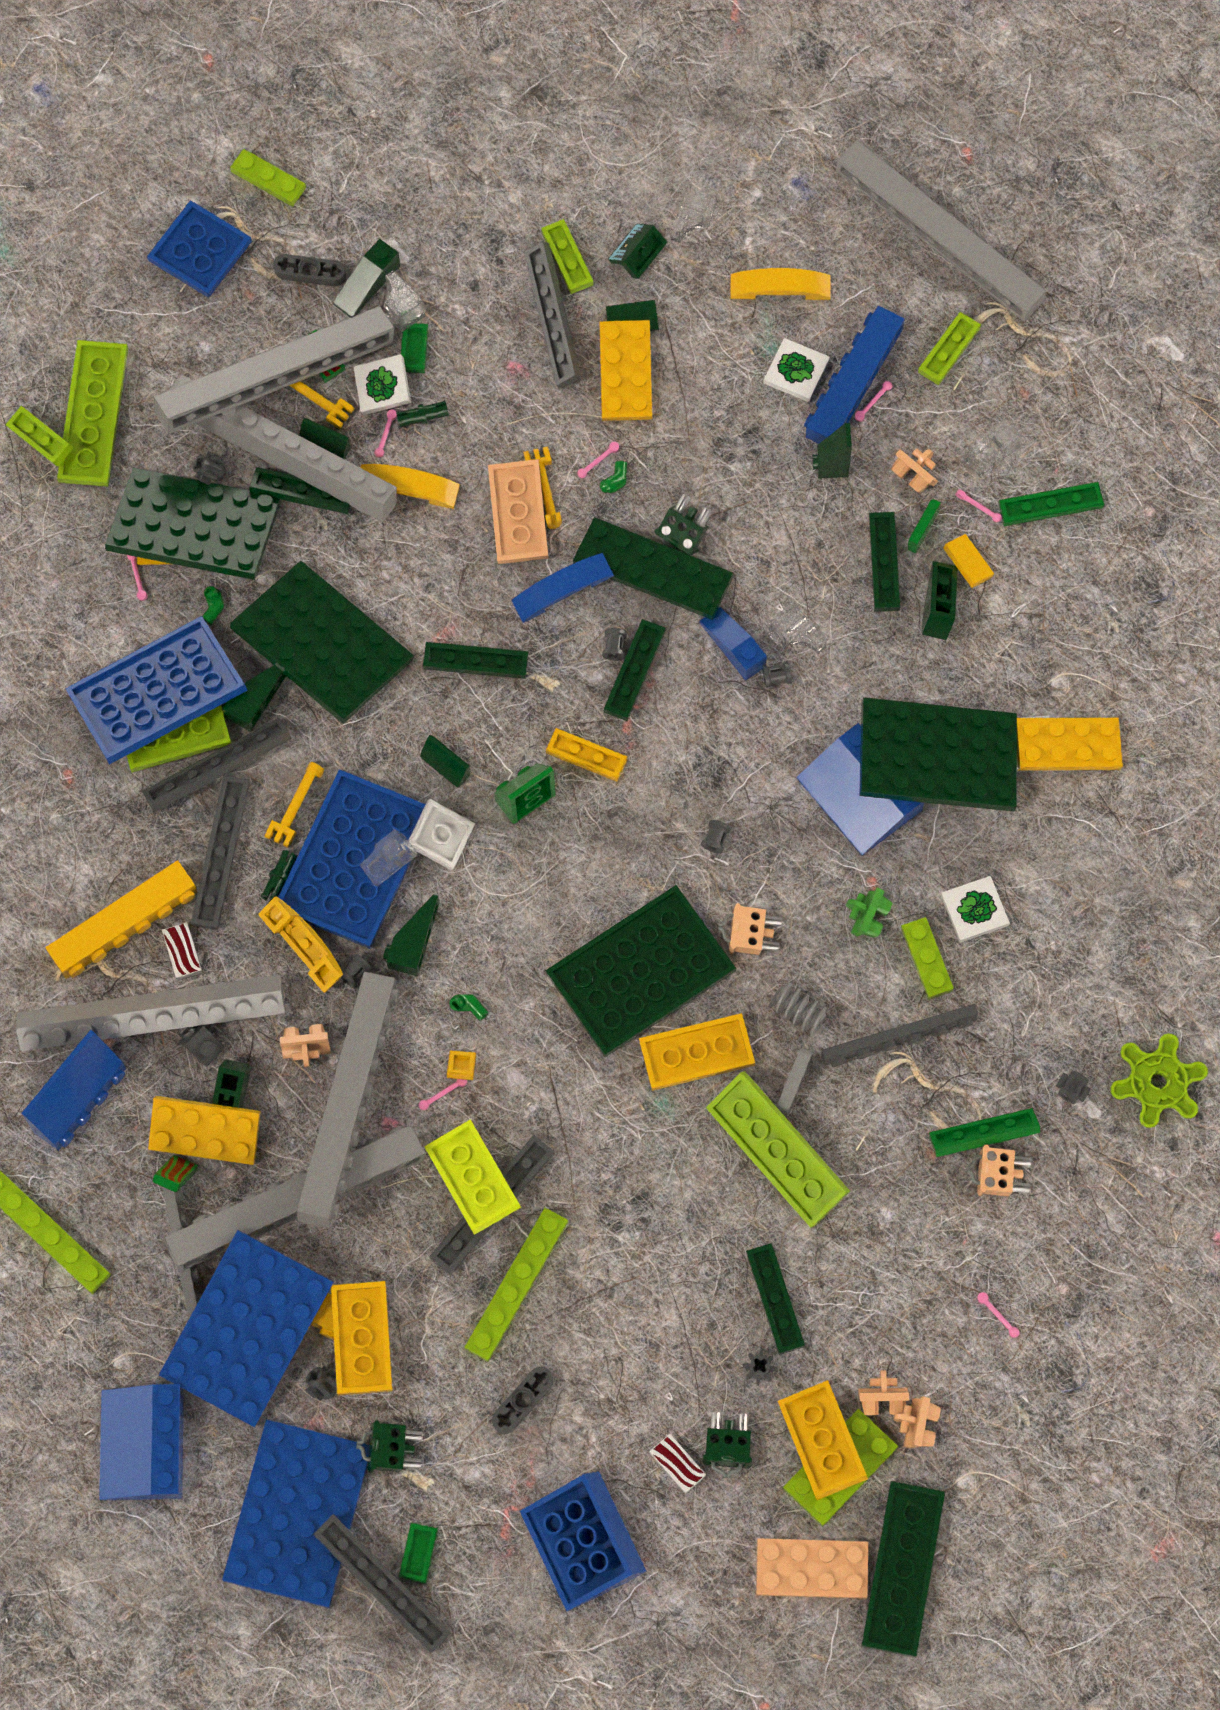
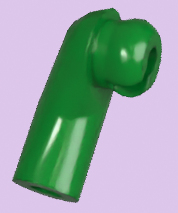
M615 462L614 474L600 482V490L603 493H614L625 486L627 462Z
M209 586L204 590L208 609L202 617L210 626L224 609L222 593L214 586Z
M457 994L449 1000V1006L452 1010L471 1011L479 1021L489 1014L487 1009L472 994Z

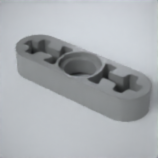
M800 1048L776 1105L786 1118H788L813 1056V1052Z

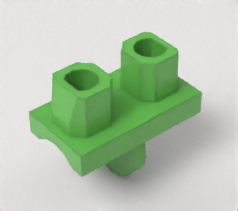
M876 888L875 891H868L866 896L859 893L856 900L848 899L846 907L851 910L849 918L856 920L851 934L855 936L864 934L872 938L880 935L883 924L873 919L875 912L886 916L893 904L883 896L884 890Z

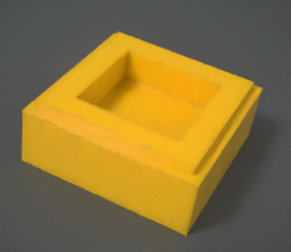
M450 1050L447 1078L473 1080L476 1053Z

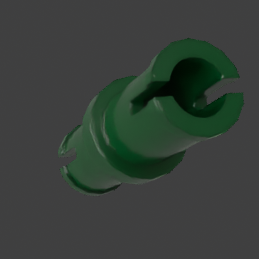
M443 400L442 402L426 406L419 404L418 408L396 412L399 426L402 428L420 422L426 424L428 420L449 416L446 401Z
M283 850L275 868L269 873L270 879L261 894V898L267 901L271 892L270 901L274 897L279 896L297 859L294 853H291L286 862L289 851Z

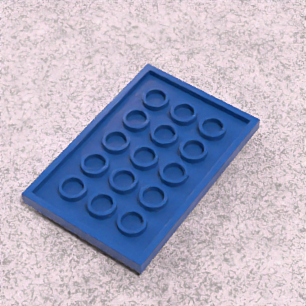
M202 616L65 688L109 765L247 691L244 682Z
M339 769L281 890L279 898L296 911L308 924L371 949L416 851L407 847L406 844L426 804Z
M237 1230L162 1367L159 1376L173 1384H180L181 1388L255 1427L334 1281Z
M266 1420L222 1578L223 1582L330 1609L341 1563L313 1534L333 1514L351 1530L368 1466V1461L363 1459L361 1450L356 1449L357 1442ZM362 1444L361 1446L364 1447L366 1456L369 1457L370 1445Z

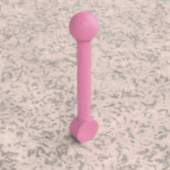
M885 381L882 385L883 388L861 411L855 413L856 421H863L865 413L886 391L892 389L890 381Z
M393 409L387 412L388 421L379 447L374 451L376 457L384 455L383 448L392 421L397 418L396 411Z
M617 442L610 443L608 450L587 467L578 470V477L585 478L587 472L609 454L618 452L619 444Z
M958 489L955 493L959 499L966 500L991 516L994 522L997 523L1002 520L1000 513L992 512L967 496L964 491Z
M127 555V558L131 561L138 587L137 598L140 601H145L148 594L143 590L136 563L137 557Z
M457 1079L455 1083L428 1100H421L419 1108L427 1110L431 1103L458 1086H466L467 1080Z
M980 1293L977 1297L978 1302L985 1304L1009 1330L1011 1337H1018L1019 1329L1012 1327L988 1301L986 1293Z

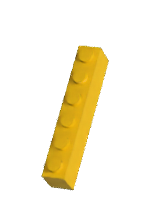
M177 860L46 946L45 949L64 978H74L80 975L85 970L84 967L90 963H97L104 959L107 952L114 947L120 948L129 941L128 938L134 934H141L148 930L151 923L158 918L164 919L168 917L176 906L189 903L194 899L195 894L198 893L197 888Z

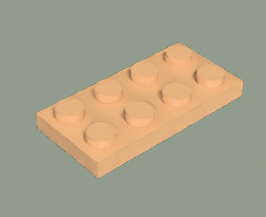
M538 459L488 465L498 564L549 559Z
M757 1538L756 1596L867 1599L868 1542Z

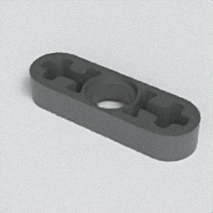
M281 254L275 258L273 263L276 276L283 280L339 286L346 278L344 265L336 260ZM284 263H289L286 271H282L281 267L284 266ZM296 264H298L299 273L295 272V269H297ZM313 265L317 270L313 275H306L303 273L304 267ZM321 267H324L323 276H321ZM333 269L338 270V274H336L335 277H331L330 273L333 272Z
M545 1367L534 1368L495 1411L492 1423L498 1433L509 1434L513 1432L552 1388L553 1375L549 1369ZM546 1374L547 1384L545 1386L543 1384L538 1385L535 1392L539 1394L535 1397L533 1392L525 1386L529 1384L532 1388L536 1383L535 1375L542 1376ZM520 1393H526L531 1398L530 1404L525 1408H520L515 1404V1398ZM511 1404L512 1408L521 1415L516 1417L514 1413L509 1419L511 1423L509 1427L507 1425L498 1426L500 1424L498 1417L500 1415L506 1417L511 1412L506 1407Z

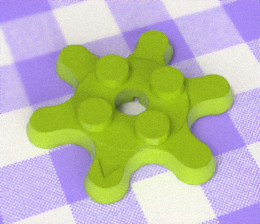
M1170 1033L1161 1036L1158 1049L1153 1053L1143 1052L1135 1043L1124 1044L1120 1054L1122 1059L1130 1065L1131 1074L1126 1079L1114 1081L1110 1088V1092L1115 1099L1123 1100L1133 1097L1140 1101L1142 1110L1139 1120L1146 1128L1155 1127L1159 1122L1160 1113L1166 1108L1175 1109L1186 1119L1195 1117L1198 1113V1105L1188 1096L1187 1088L1192 1082L1204 1080L1208 1074V1068L1202 1062L1184 1064L1178 1060L1176 1052L1179 1041L1175 1035ZM1155 1075H1160L1165 1078L1166 1085L1161 1089L1151 1084V1078Z

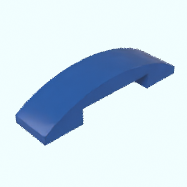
M600 553L547 576L521 592L511 601L522 622L525 623L546 612L545 609L588 586L592 588L614 577L603 553Z

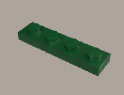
M256 467L249 486L251 493L267 494L280 500L348 514L350 509L349 503L343 502L291 474Z
M895 512L869 513L874 612L900 611Z
M644 619L641 620L603 709L604 713L628 721L665 635V627Z
M426 642L423 669L526 679L529 654L528 651Z
M772 1243L746 1250L778 1354L782 1355L804 1348L805 1343Z

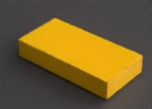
M966 534L944 545L943 549L971 588L993 577L994 572Z

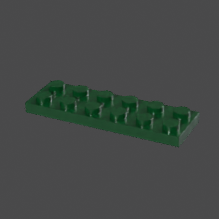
M595 517L573 558L574 564L588 557L603 553L614 577L610 578L611 580L713 620L734 577L731 571Z
M894 1481L890 1482L861 1647L914 1658L917 1657L945 1491Z

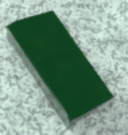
M655 300L606 306L607 321L650 320V331L659 330Z
M303 418L299 436L345 460L351 449L349 438L314 421Z
M433 735L427 737L420 753L421 759L455 787H460L470 776L469 765Z

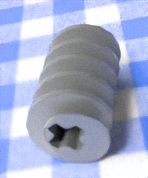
M789 982L787 985L779 988L768 1007L772 1008L777 1004L775 1009L777 1014L785 1011L784 1018L786 1020L794 1016L793 1025L797 1026L803 1022L802 1031L806 1032L811 1029L810 1036L813 1037L825 1021L827 1006L818 1010V1000L809 1004L810 995L807 994L800 998L801 989L798 988L791 992L793 983Z

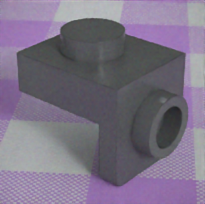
M202 1025L187 1027L181 1034L182 1038L179 1040V1043L186 1047L206 1067L225 1048Z

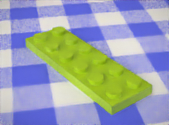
M77 340L63 439L74 448L59 465L58 483L109 487L128 354L127 344Z
M745 1071L740 1072L706 1107L810 1228L815 1227L850 1192L846 1185Z

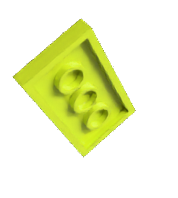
M471 1119L424 1146L474 1235L521 1208Z

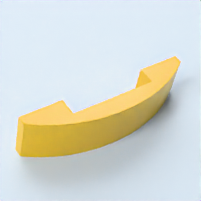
M763 268L741 271L731 274L730 299H755L756 295H805V300H830L831 275L794 268Z
M361 464V469L396 486V494L429 500L431 505L455 508L460 484L406 467L385 464Z
M276 896L258 914L274 934L280 933L310 969L308 975L324 993L343 976L340 966L326 944L312 927L283 900Z

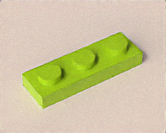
M244 148L230 167L231 172L292 207L306 189L304 182Z
M562 219L542 227L541 233L545 242L550 245L551 254L570 294L593 286L594 281L565 220Z
M959 312L918 368V373L935 384L940 385L978 333L981 324Z
M20 406L5 424L57 467L74 448L23 406Z
M924 917L901 925L903 936L928 1000L953 992L952 982L927 918Z

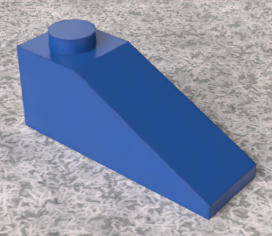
M721 607L718 608L713 620L704 617L699 621L745 681L762 670V665H766L767 655L751 635Z

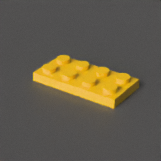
M650 320L599 321L602 421L652 420Z
M1016 718L1018 771L1121 770L1123 767L1119 718Z
M742 1013L639 1038L652 1091L755 1066Z
M155 1096L153 1098L148 1150L254 1165L261 1111Z
M386 1281L332 1285L331 1297L337 1395L393 1391Z
M828 1380L778 1401L817 1500L868 1479Z

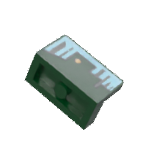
M637 223L608 260L612 264H621L632 278L639 279L668 242L654 225Z

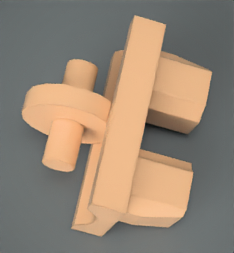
M916 448L912 453L918 459L915 462L899 449L895 454L898 459L893 464L891 470L903 479L909 470L913 469L917 475L909 485L919 494L927 489L929 485L934 487L938 480L923 469L925 465L931 470L936 466L931 460L933 451L927 449L922 453Z
M322 1024L311 1025L309 1027V1034L300 1035L299 1028L288 1027L284 1029L283 1037H280L283 1059L303 1060L304 1067L310 1066V1059L319 1058V1055L331 1054L328 1032H325Z
M880 1370V1378H870V1386H880V1388H858L859 1401H862L864 1415H878V1401H889V1414H903L904 1405H906V1401H909L908 1388H887V1386H897V1378H887L886 1370Z
M924 1396L919 1399L913 1398L911 1406L904 1405L903 1414H894L893 1420L901 1423L899 1432L905 1434L903 1447L912 1449L934 1446L935 1432L925 1430L926 1421H938L941 1408L930 1403L931 1398Z

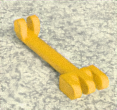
M301 381L289 385L328 411L329 414L326 416V421L338 429H341L343 423L336 417L343 421L349 418L348 414L342 411V409L348 413H352L355 410L352 405L342 398L336 404L332 403Z
M546 446L543 447L544 457H540L537 448L533 449L535 459L531 460L538 459L542 497L546 511V525L550 529H556L562 524L560 512L556 513L545 466L552 465L549 448ZM523 451L525 461L530 460L529 451Z
M309 762L305 770L306 773L281 822L277 823L272 820L265 833V838L271 839L274 832L277 831L274 842L278 844L284 835L287 836L283 843V846L286 848L290 847L296 835V831L290 829V826L314 778L320 779L324 773V768L314 762Z

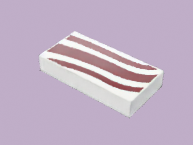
M185 922L163 929L162 933L176 979L181 980L202 973L188 923Z
M671 1434L649 1451L651 1456L685 1494L706 1477L702 1469Z

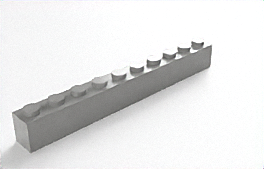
M856 140L837 159V173L1022 321L1025 322L1044 302L1046 290L1039 281L1028 277L1019 265H1013L1000 250H995L989 246L984 237L974 234L969 230L964 221L954 218L945 206L935 203L925 190H919L906 175H900L887 160L876 156L871 147L866 144L863 145Z
M380 306L366 310L349 319H343L337 324L321 328L307 336L298 337L292 342L276 346L262 354L253 355L247 360L231 364L217 372L208 373L204 377L192 382H186L172 390L163 391L159 395L154 396V412L167 433H173L393 344L394 327Z
M181 375L169 390L194 380ZM241 405L195 423L310 485L331 494V496L349 503L350 506L380 522H383L396 506V486Z
M369 972L363 973L298 1204V1222L330 1228L332 1219L337 1220L340 1204H337L339 1195H344L347 1180L344 1179L345 1171L351 1170L353 1155L350 1153L352 1146L357 1147L360 1137V1131L357 1130L358 1124L365 1120L367 1107L364 1106L365 1099H370L373 1090V1083L370 1082L372 1074L377 1075L380 1059H377L379 1050H384L386 1035L383 1034L385 1027H390L393 1012L390 1011L392 1003H397L399 988H396L395 978Z
M274 975L18 1012L16 1032L20 1051L80 1043L90 1030L103 1040L285 1013V1002L281 976Z
M411 1125L406 1128L398 1126L389 1132L390 1135L384 1138L374 1137L368 1140L364 1147L357 1150L352 1148L350 1153L353 1155L352 1167L350 1171H345L346 1188L344 1195H339L338 1200L424 1161L425 1152ZM302 1170L295 1173L291 1177L292 1179L285 1183H282V1181L275 1182L268 1186L267 1191L263 1193H251L242 1199L243 1202L234 1206L233 1204L224 1205L218 1209V1213L210 1217L208 1215L200 1216L193 1221L192 1225L186 1228L179 1226L170 1230L168 1236L165 1237V1244L178 1272L225 1252L237 1230L256 1238L297 1219V1208L307 1171Z

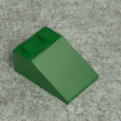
M538 763L532 767L526 766L518 772V777L510 782L508 780L504 781L496 788L494 793L495 801L513 825L556 795L554 770L551 766Z

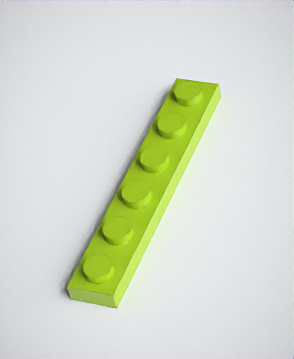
M0 1171V1209L86 1290L93 1294L111 1274Z
M547 1208L543 1209L466 1343L465 1350L489 1362L568 1224L567 1219Z

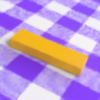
M558 728L555 729L546 748V754L618 782L627 762V756Z

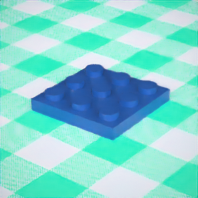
M190 200L148 254L147 259L152 264L209 298L251 244L252 239L244 232Z

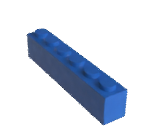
M879 305L874 313L869 312L864 321V326L866 327L862 333L858 332L852 342L853 349L850 353L846 352L840 362L842 367L839 373L834 372L828 383L829 390L826 394L822 393L816 403L818 407L814 414L810 413L804 424V427H806V438L819 444L843 424L849 423L903 331L905 318Z

